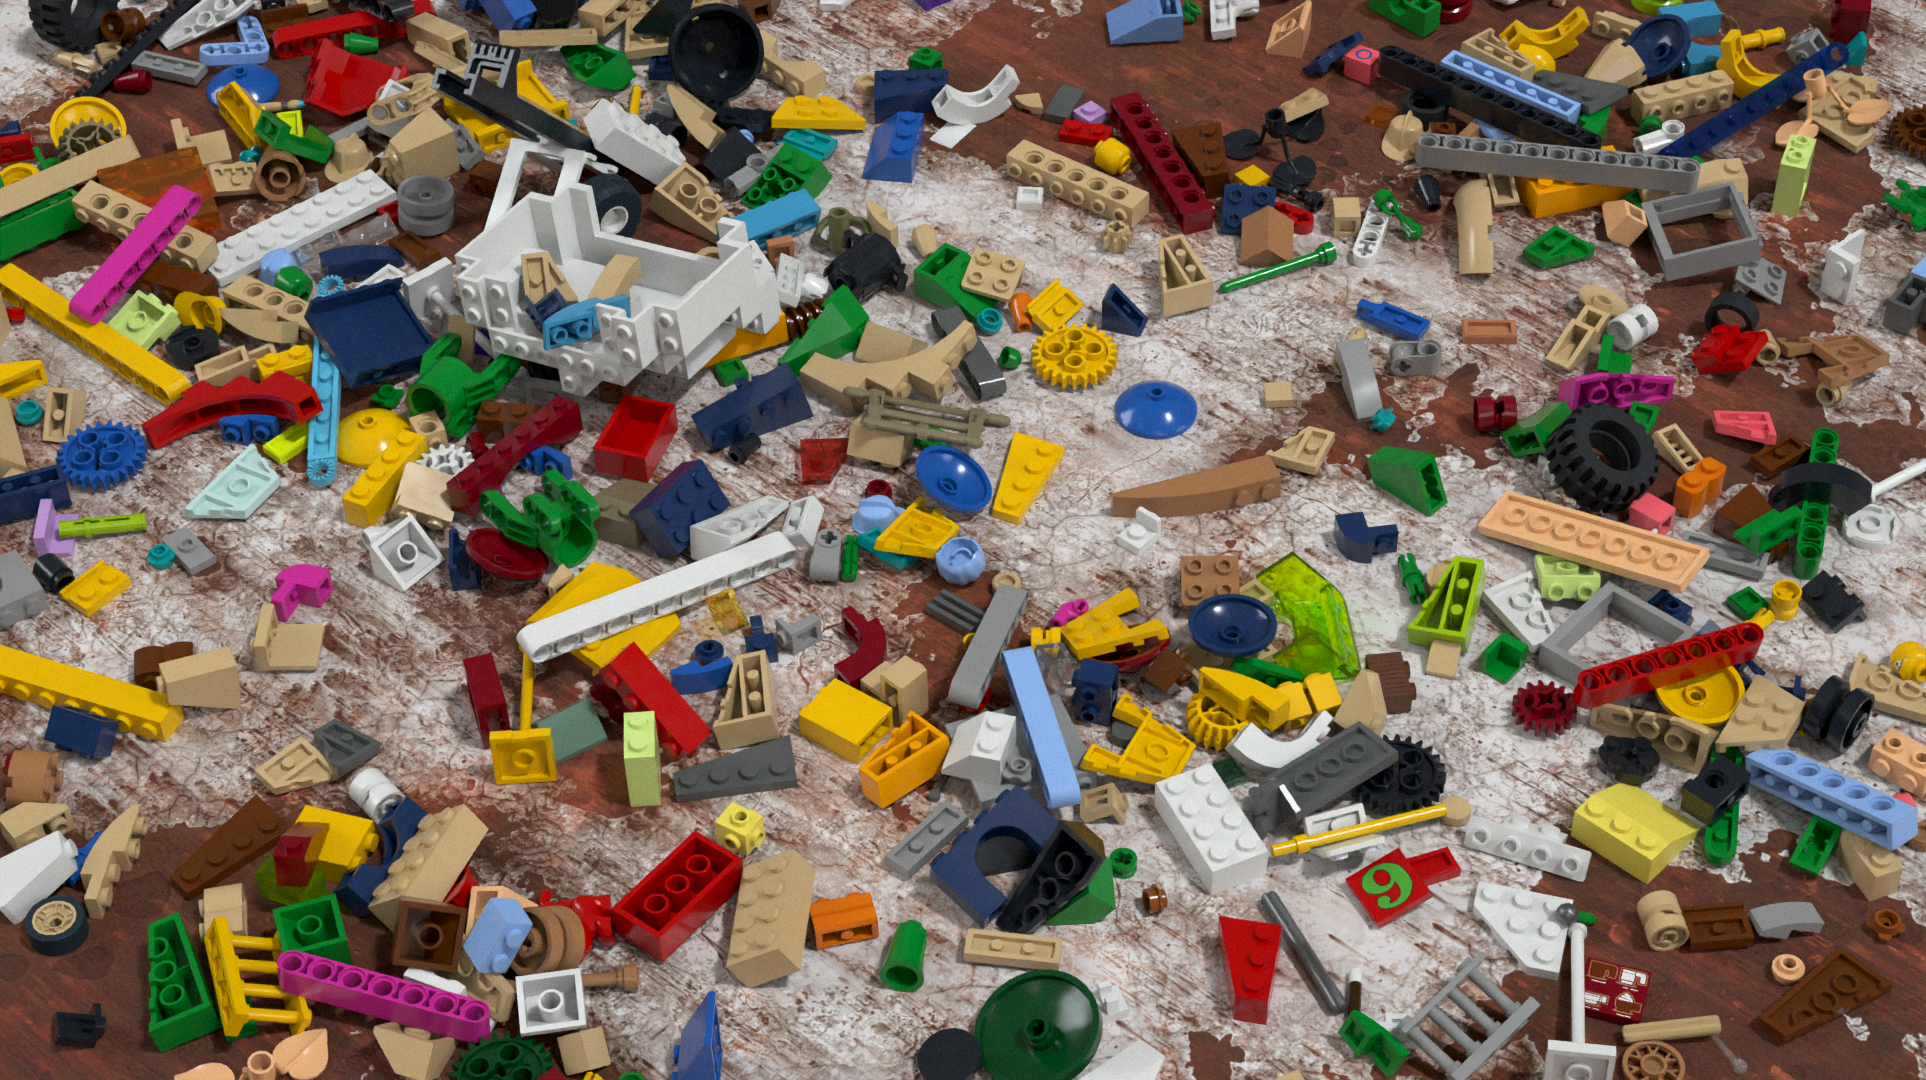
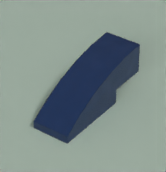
M351 245L319 253L321 268L326 276L337 275L341 279L353 276L357 283L368 279L387 264L396 268L405 266L403 259L394 247L383 245Z

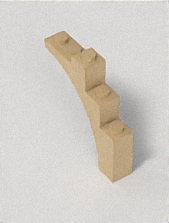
M964 320L951 334L935 345L914 355L892 361L852 363L832 359L815 352L800 369V375L805 388L854 413L868 399L861 400L846 397L843 394V390L847 386L866 389L865 391L871 388L886 391L885 395L891 397L899 396L902 399L907 398L913 388L939 401L953 386L954 379L951 371L958 367L961 359L976 345L977 337L974 325Z

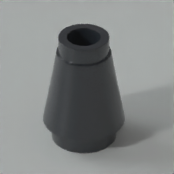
M1429 174L1418 177L1414 186L1415 193L1427 212L1435 213L1441 209L1438 180Z

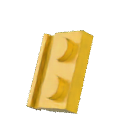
M1058 278L1023 310L1025 314L1028 312L1033 317L1031 320L1043 331L1046 330L1051 333L1052 326L1060 329L1063 323L1068 322L1084 306V303L1066 286L1063 287L1059 283L1060 280Z
M101 560L59 591L62 601H68L70 606L90 617L129 588L132 583L128 575L112 565H106L105 561Z

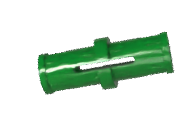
M1407 553L1409 562H1406L1404 554H1402L1397 559L1402 573V585L1407 589L1409 600L1412 604L1418 605L1416 596H1419L1421 604H1423L1428 599V594L1423 585V573L1418 569L1416 558L1413 554Z

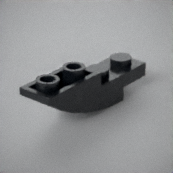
M695 97L716 112L712 122L724 131L735 126L739 131L744 129L751 133H765L770 127L772 116L774 115V112L771 110L731 108L729 100Z

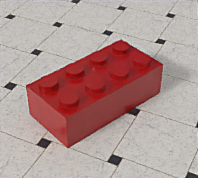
M692 832L611 908L615 933L663 963L740 888L743 871L742 858L699 832Z

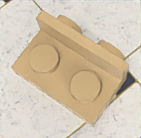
M1597 11L1594 14L1591 33L1611 40L1621 38L1625 41L1622 44H1626L1633 31L1642 23L1620 16L1614 12L1604 11L1602 13Z
M256 162L213 163L208 165L201 176L202 181H209L213 197L260 193L254 181V173L257 167Z

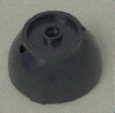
M708 3L694 7L677 21L669 36L667 54L672 74L680 86L695 97L729 99L737 96L753 83L762 69L764 46L760 30L751 17L743 10L732 5ZM708 42L713 43V48L710 51L705 49V45ZM726 70L727 75L725 77H720L719 74L723 73Z

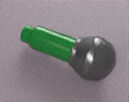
M1570 903L1561 904L1556 910V918L1563 925L1573 923L1594 925L1597 922L1595 915L1580 911Z

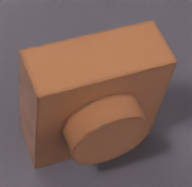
M791 235L766 240L767 260L771 266L777 265L780 253L795 258L794 242Z

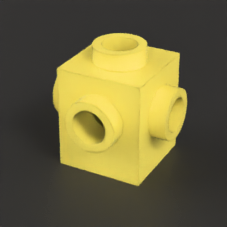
M731 802L715 821L717 842L731 851H737L748 856L755 847H759L764 841L763 816L753 809H747Z

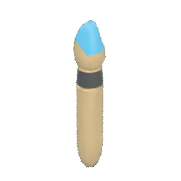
M296 99L289 102L262 103L265 109L270 112L296 111L306 107V104L303 103L304 101Z

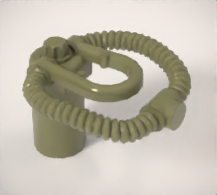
M835 207L830 209L829 215L819 222L814 231L813 238L818 245L831 249L840 255L846 251L841 246L844 231L852 230L855 233L853 229L849 228V224L861 225L863 233L866 232L867 234H871V227L866 219L853 216L846 208ZM829 224V239L825 240L821 238V234L826 225Z

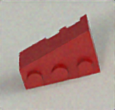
M1219 916L1218 944L1221 949L1222 964L1226 973L1227 988L1234 1020L1267 1025L1281 950L1282 925Z

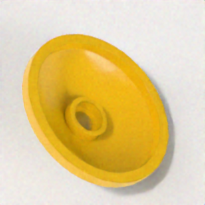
M78 97L66 101L54 112L50 121V137L57 149L58 139L63 135L64 128L70 129L72 122L79 125L81 118L85 123L89 122L91 117L96 123L103 119L105 126L112 123L113 130L119 129L121 132L120 137L126 135L125 120L115 106L103 99Z
M370 408L354 412L339 422L337 459L351 467L368 469L375 458L384 451L390 441L402 429L411 431L410 423L402 415L387 409Z
M1733 666L1654 689L1658 701L1670 715L1691 719L1708 727L1727 723L1745 695L1743 681Z

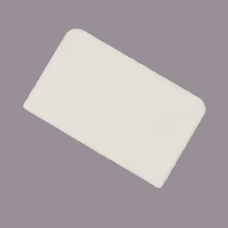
M948 122L930 140L951 149L974 129L976 125H958Z

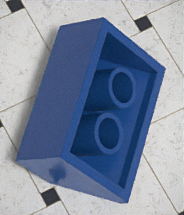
M899 111L875 129L862 179L912 183L924 140L923 113Z

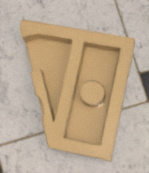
M547 251L521 254L525 296L527 295L534 304L554 288L560 291L568 304L579 302L576 293L572 290Z

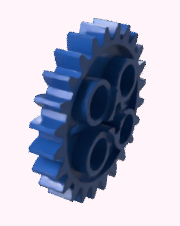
M98 421L96 427L92 428L87 424L85 431L76 429L77 435H67L68 442H61L62 449L56 451L58 455L56 462L57 464L61 463L66 482L71 481L72 487L80 484L82 490L90 485L92 491H95L101 485L104 490H107L108 484L111 483L118 487V481L120 480L129 482L127 476H137L136 469L144 468L142 462L147 461L146 454L148 453L144 436L140 435L139 430H133L130 424L123 427L121 421L115 426H112L111 421H108L105 426H102L100 421Z

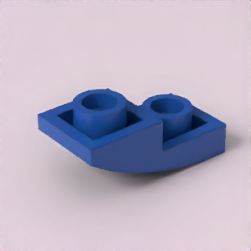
M243 414L221 417L218 421L222 438L225 442L248 446L252 439L269 442L281 434L278 417Z
M544 445L534 449L519 461L523 469L529 470L537 476H540L545 471L556 469L568 481L573 478L571 458L558 450Z
M728 656L703 667L699 665L697 660L670 670L671 685L680 695L705 693L727 687L733 663Z

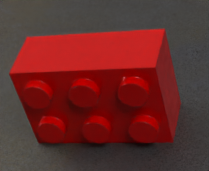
M624 394L593 447L596 472L648 483L678 430L676 405Z

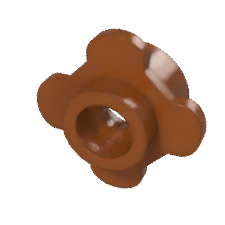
M1891 909L1877 911L1875 917H1869L1866 922L1867 927L1873 929L1878 938L1885 942L1890 941L1896 934H1904L1906 926L1901 923L1899 914Z

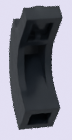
M1825 462L1804 463L1782 471L1780 484L1772 487L1768 493V503L1773 509L1782 513L1800 501L1818 499L1835 505L1847 516H1851L1870 504L1873 484L1859 473L1841 465Z

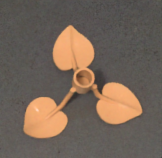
M1802 69L1793 84L1791 96L1797 102L1807 101V119L1805 122L1794 120L1782 125L1776 132L1775 144L1786 147L1791 134L1814 138L1819 128L1816 124H1810L1812 122V98L1821 99L1827 95L1828 91L1843 111L1849 114L1848 121L1854 125H1868L1879 120L1890 110L1892 103L1884 100L1864 99L1854 102L1851 108H1848L1834 91L1832 80L1824 76L1822 69H1812L1809 71Z
M314 1029L290 1036L275 1047L273 1054L267 1051L253 1053L248 1058V1067L242 1068V1075L238 1080H246L247 1077H249V1080H275L276 1071L281 1075H285L288 1072L294 1080H311L323 1073L328 1063L327 1030ZM206 1063L185 1073L175 1075L174 1080H235L232 1070L224 1064Z

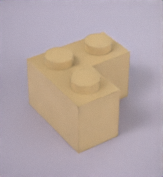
M906 655L893 665L884 661L860 680L861 692L892 707L893 723L899 727L907 720L906 715L910 710L920 717L929 710L927 669L921 663L915 662Z

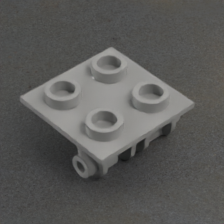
M1762 257L1758 261L1737 265L1732 292L1746 295L1752 290L1780 306L1787 271Z

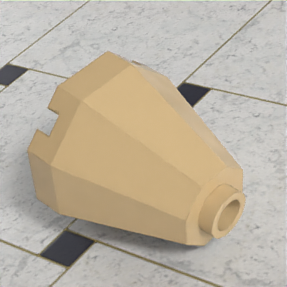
M1619 38L1611 41L1603 48L1584 78L1625 85L1627 88L1644 82L1647 79V75H1642V72L1646 70L1645 65L1634 48L1630 45L1624 47L1621 44L1625 41Z

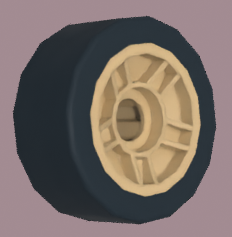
M65 895L42 899L32 906L26 914L24 922L31 947L38 953L46 956H62L73 952L83 944L89 932V924L82 904L75 898Z

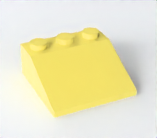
M1618 783L1594 793L1575 810L1571 836L1640 881L1648 884L1702 832V827L1637 786Z

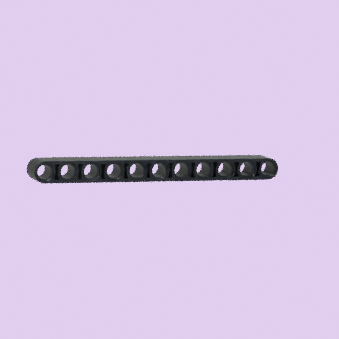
M1388 45L1381 47L1379 50L1378 73L1386 79L1415 90L1422 95L1530 143L1601 150L1602 138L1594 132L1397 46Z

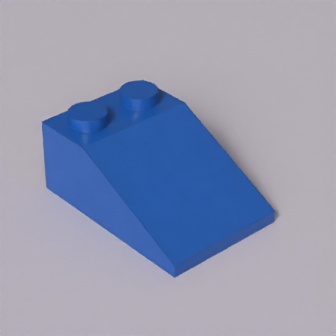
M716 991L708 992L681 1031L680 1045L674 1046V1065H678L677 1072H672L671 1080H721L723 1048Z

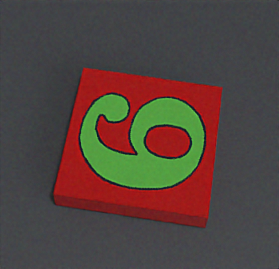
M1399 848L1345 879L1347 886L1378 929L1432 898L1430 889Z

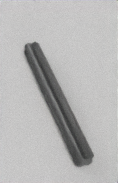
M1275 891L1264 893L1261 896L1262 906L1274 924L1282 925L1283 939L1331 1014L1338 1015L1345 1012L1347 1009L1345 998Z

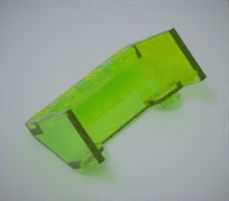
M1293 551L1256 574V579L1274 593L1276 611L1282 617L1286 616L1292 621L1296 640L1273 654V660L1281 666L1301 671L1302 682L1313 673H1320L1322 675L1330 672L1333 680L1352 679L1359 674L1362 667L1347 603L1337 587Z

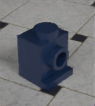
M1661 589L1647 602L1688 626L1692 625L1693 607L1669 594V590Z

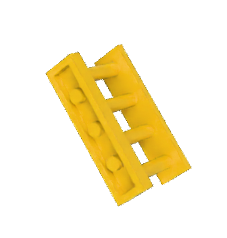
M214 917L204 937L225 1036L238 1037L243 1025L248 1023V1021L288 1023L292 1036L303 1033L310 1026L312 1019L311 1010L308 1009L304 997L287 993L277 985L244 983L239 972L278 975L277 960L283 953L278 931L273 938L233 935V932L229 930L227 918ZM234 948L272 951L274 962L239 959L235 955ZM245 996L283 999L286 1010L250 1008L249 1004H246Z

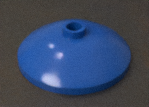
M238 64L218 72L210 80L206 88L209 102L219 109L215 93L221 91L222 88L233 81L249 92L258 103L272 102L280 91V82L278 76L264 66L258 64Z
M1148 380L1134 384L1123 391L1117 399L1115 413L1119 424L1129 433L1145 439L1162 440L1181 435L1194 424L1197 417V404L1190 392L1175 383L1164 380Z
M932 445L925 448L919 454L915 464L916 474L924 491L935 502L959 513H975L985 508L991 499L992 487L987 474L974 459L964 452L946 445Z

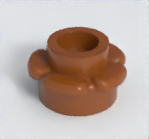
M1152 884L1151 888L1143 889L1142 900L1145 911L1148 914H1161L1163 908H1166L1168 904L1165 890L1159 889L1156 884Z

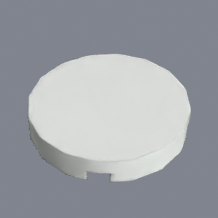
M1869 504L1851 516H1847L1844 513L1841 521V532L1846 540L1856 547L1866 550L1889 548L1896 542L1900 531L1899 520L1896 516L1893 518L1889 510L1875 504Z

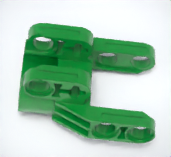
M446 332L423 354L420 368L421 377L407 390V401L410 407L409 418L435 410L437 415H439L445 408L446 416L442 422L444 423L446 434L460 439L476 424V417L482 401L493 398L518 373L521 359L501 353L482 373L474 372L465 362L457 359L462 344L461 336L453 332Z
M551 469L541 474L544 495L551 502L541 493L526 496L523 498L524 513H520L497 490H488L479 495V504L482 512L507 538L533 549L540 548L557 566L564 564L567 568L575 567L584 562L596 547L598 535L593 523L600 518V508L596 499L576 480L569 482L556 469Z

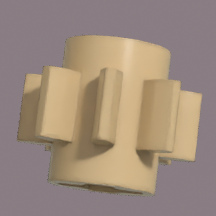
M1112 221L1105 225V230L1100 231V241L1104 242L1103 248H1107L1110 252H1123L1127 250V243H1132L1133 232H1129V225L1121 221Z

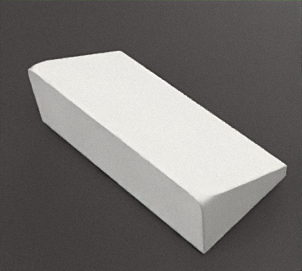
M814 495L790 503L781 532H783L793 546L812 547L824 512L823 506Z

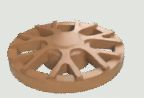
M1643 1040L1634 1043L1625 1051L1622 1060V1072L1626 1080H1637L1633 1075L1639 1073L1644 1077L1641 1080H1664V1076H1668L1673 1080H1683L1685 1063L1680 1053L1669 1044L1657 1040ZM1646 1048L1648 1054L1642 1057L1638 1050ZM1659 1049L1668 1053L1665 1058L1657 1054ZM1628 1059L1640 1063V1067L1628 1065ZM1677 1063L1679 1069L1674 1070L1667 1069L1669 1064Z

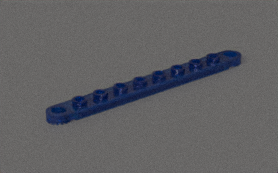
M1841 42L1829 44L1675 140L1655 155L1691 158L1697 155L1699 157L1807 89L1803 78L1807 71L1822 69L1826 77L1842 67L1850 58L1849 49L1845 47V44L1842 45ZM1832 50L1838 51L1841 55V60L1832 59L1833 56H1831L1832 53L1830 52Z

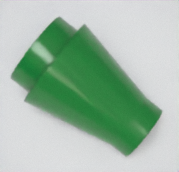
M352 32L344 34V50L355 55L372 52L378 53V38Z

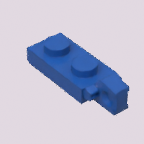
M1362 298L1357 304V317L1407 340L1420 341L1430 329V321L1385 301L1381 304H1375Z

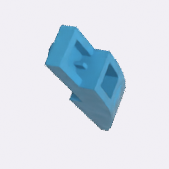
M625 294L604 300L594 297L554 313L543 322L544 350L547 351L591 339L592 333L600 331L595 308L597 303L625 309L627 318H631L630 297Z

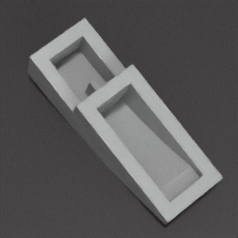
M1360 338L1337 342L1335 359L1343 376L1342 386L1357 423L1370 421L1373 415L1383 407L1373 366L1364 340Z

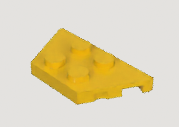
M798 95L786 98L772 116L771 128L865 130L866 119L836 98L829 96L808 98Z
M919 496L876 539L874 549L935 559V554L940 550L941 546L958 536L960 527L952 520L947 519L938 509H934L933 512L925 507L926 500Z

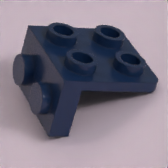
M1241 183L1225 184L1221 232L1228 235H1242L1243 218L1268 205L1273 208L1275 207L1276 187L1267 185L1250 186Z

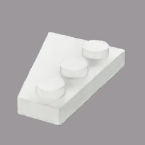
M1531 571L1483 590L1482 600L1521 642L1528 645V650L1532 654L1540 651V644L1555 631L1548 611L1544 610L1541 594L1534 586Z

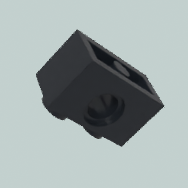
M1720 754L1712 763L1707 762L1697 777L1693 780L1688 779L1681 789V795L1683 796L1680 809L1711 828L1748 793L1752 773Z

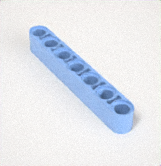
M1028 646L1002 651L1001 660L1004 674L1032 759L1036 761V771L1049 809L1081 804L1079 784L1033 648Z

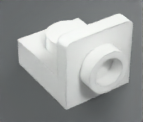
M1140 506L1136 509V521L1117 535V544L1139 557L1161 539V518Z

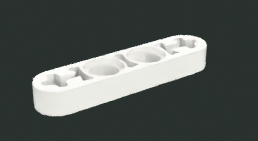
M1373 199L1370 202L1353 248L1352 262L1360 268H1369L1375 264L1392 216L1385 214L1383 211L1382 213L1378 212L1379 209L1374 205L1375 201ZM1390 202L1386 207L1391 210L1393 204ZM1370 223H1380L1382 225L1377 226L1371 225ZM1372 238L1376 241H1366L1364 239Z

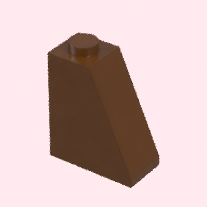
M1749 483L1716 511L1712 532L1728 542L1743 545L1733 537L1734 532L1770 512L1773 508L1758 489ZM1788 538L1765 551L1770 553L1767 565H1770L1778 557L1782 558L1789 548Z

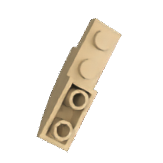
M133 804L108 826L94 844L84 862L80 876L86 891L84 901L90 919H103L106 907L111 906L113 898L112 889L114 883L119 881L121 871H131L134 859L139 858L140 841L142 835H146L148 830L147 817L143 816L140 804Z

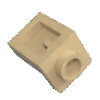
M1113 782L1080 792V817L1084 823L1113 815L1119 824L1126 823V811L1129 810V802L1125 793H1120Z

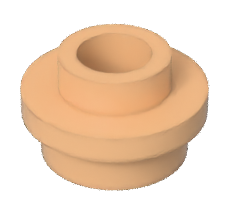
M1782 954L1777 956L1772 962L1771 969L1774 977L1781 984L1793 985L1804 976V963L1794 955Z

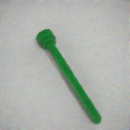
M1328 241L1319 244L1318 248L1312 253L1224 282L1219 288L1222 293H1227L1315 262L1328 264L1337 260V253L1334 245Z

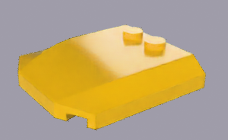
M592 562L527 619L526 626L643 581L624 568ZM674 611L572 650L570 653L593 668L592 676H595L601 667L622 648L633 641L650 659L681 631V622Z

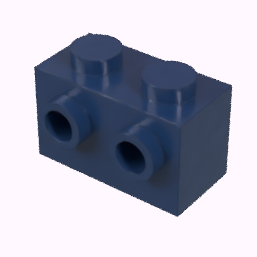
M1084 658L1080 669L1074 670L1071 685L1076 687L1072 696L1071 706L1075 707V720L1107 727L1111 726L1114 718L1112 714L1118 703L1119 665Z
M53 705L44 740L55 743L54 748L67 752L76 750L80 752L79 756L82 758L97 760L98 756H111L120 721L72 705Z

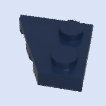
M1357 31L1329 45L1302 68L1303 72L1307 77L1315 73L1318 76L1330 69L1329 64L1340 60L1344 53L1364 39L1363 36Z

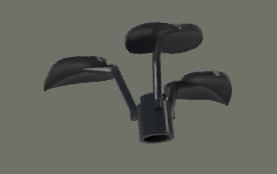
M1272 108L1265 113L1266 124L1261 125L1262 132L1260 138L1258 133L1251 129H1241L1223 136L1226 157L1234 160H1245L1254 157L1258 153L1257 146L1263 144L1266 132L1274 139L1280 138L1287 162L1280 163L1275 169V174L1282 172L1294 184L1304 185L1305 183H1310L1316 177L1317 169L1315 162L1305 155L1298 156L1292 160L1285 135L1289 136L1292 140L1297 138L1299 141L1309 142L1323 135L1325 123L1321 108L1289 122H1286L1285 112L1282 109Z

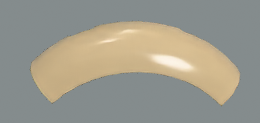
M1477 179L1461 186L1453 200L1458 221L1459 275H1491L1493 273V241L1488 239V233L1492 232L1493 224L1490 190L1487 187L1486 179Z

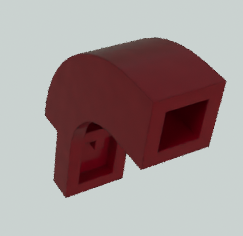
M850 605L841 610L842 631L859 649L850 657L834 664V676L836 679L861 691L860 680L884 661H887L886 634L877 617L867 621L863 614H858Z

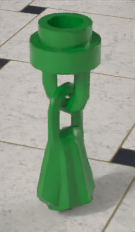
M1382 188L1373 196L1374 205L1379 210L1382 209L1389 216L1395 215L1408 239L1415 240L1422 236L1423 226L1399 211L1400 205L1389 190ZM1390 202L1394 205L1391 206V210L1386 207Z

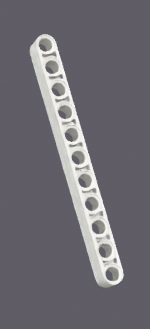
M773 532L529 624L520 630L516 640L533 663H541L786 569L796 562L799 552L783 532Z

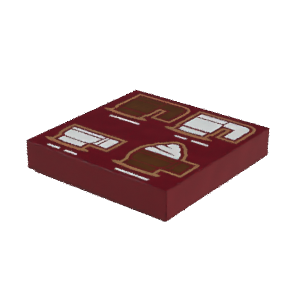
M1588 957L1584 970L1585 1016L1621 1025L1639 1024L1652 972Z

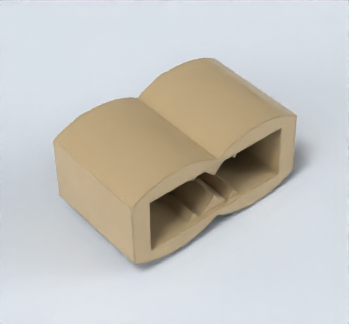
M238 883L204 889V899L199 900L201 918H204V923H199L201 941L204 942V937L214 917L227 918L229 930L233 932V935L248 936V906L243 884Z

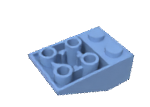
M1131 0L1106 13L1110 44L1172 42L1174 40H1182L1183 13L1180 0Z

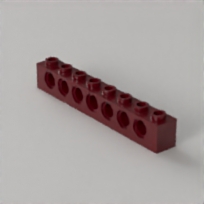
M1139 92L1110 98V119L1182 233L1188 235L1212 229L1213 217L1216 216L1214 204L1206 198L1204 189L1199 187L1194 173H1190L1185 159L1181 158L1177 153L1175 144L1171 143L1168 139L1166 130L1162 129L1159 125L1158 118L1150 111L1148 102L1142 99Z

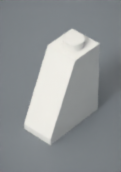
M57 830L0 858V911L14 925L20 923L26 917L32 906L51 895L78 870L75 858L78 856V850L75 843L71 839L67 840Z

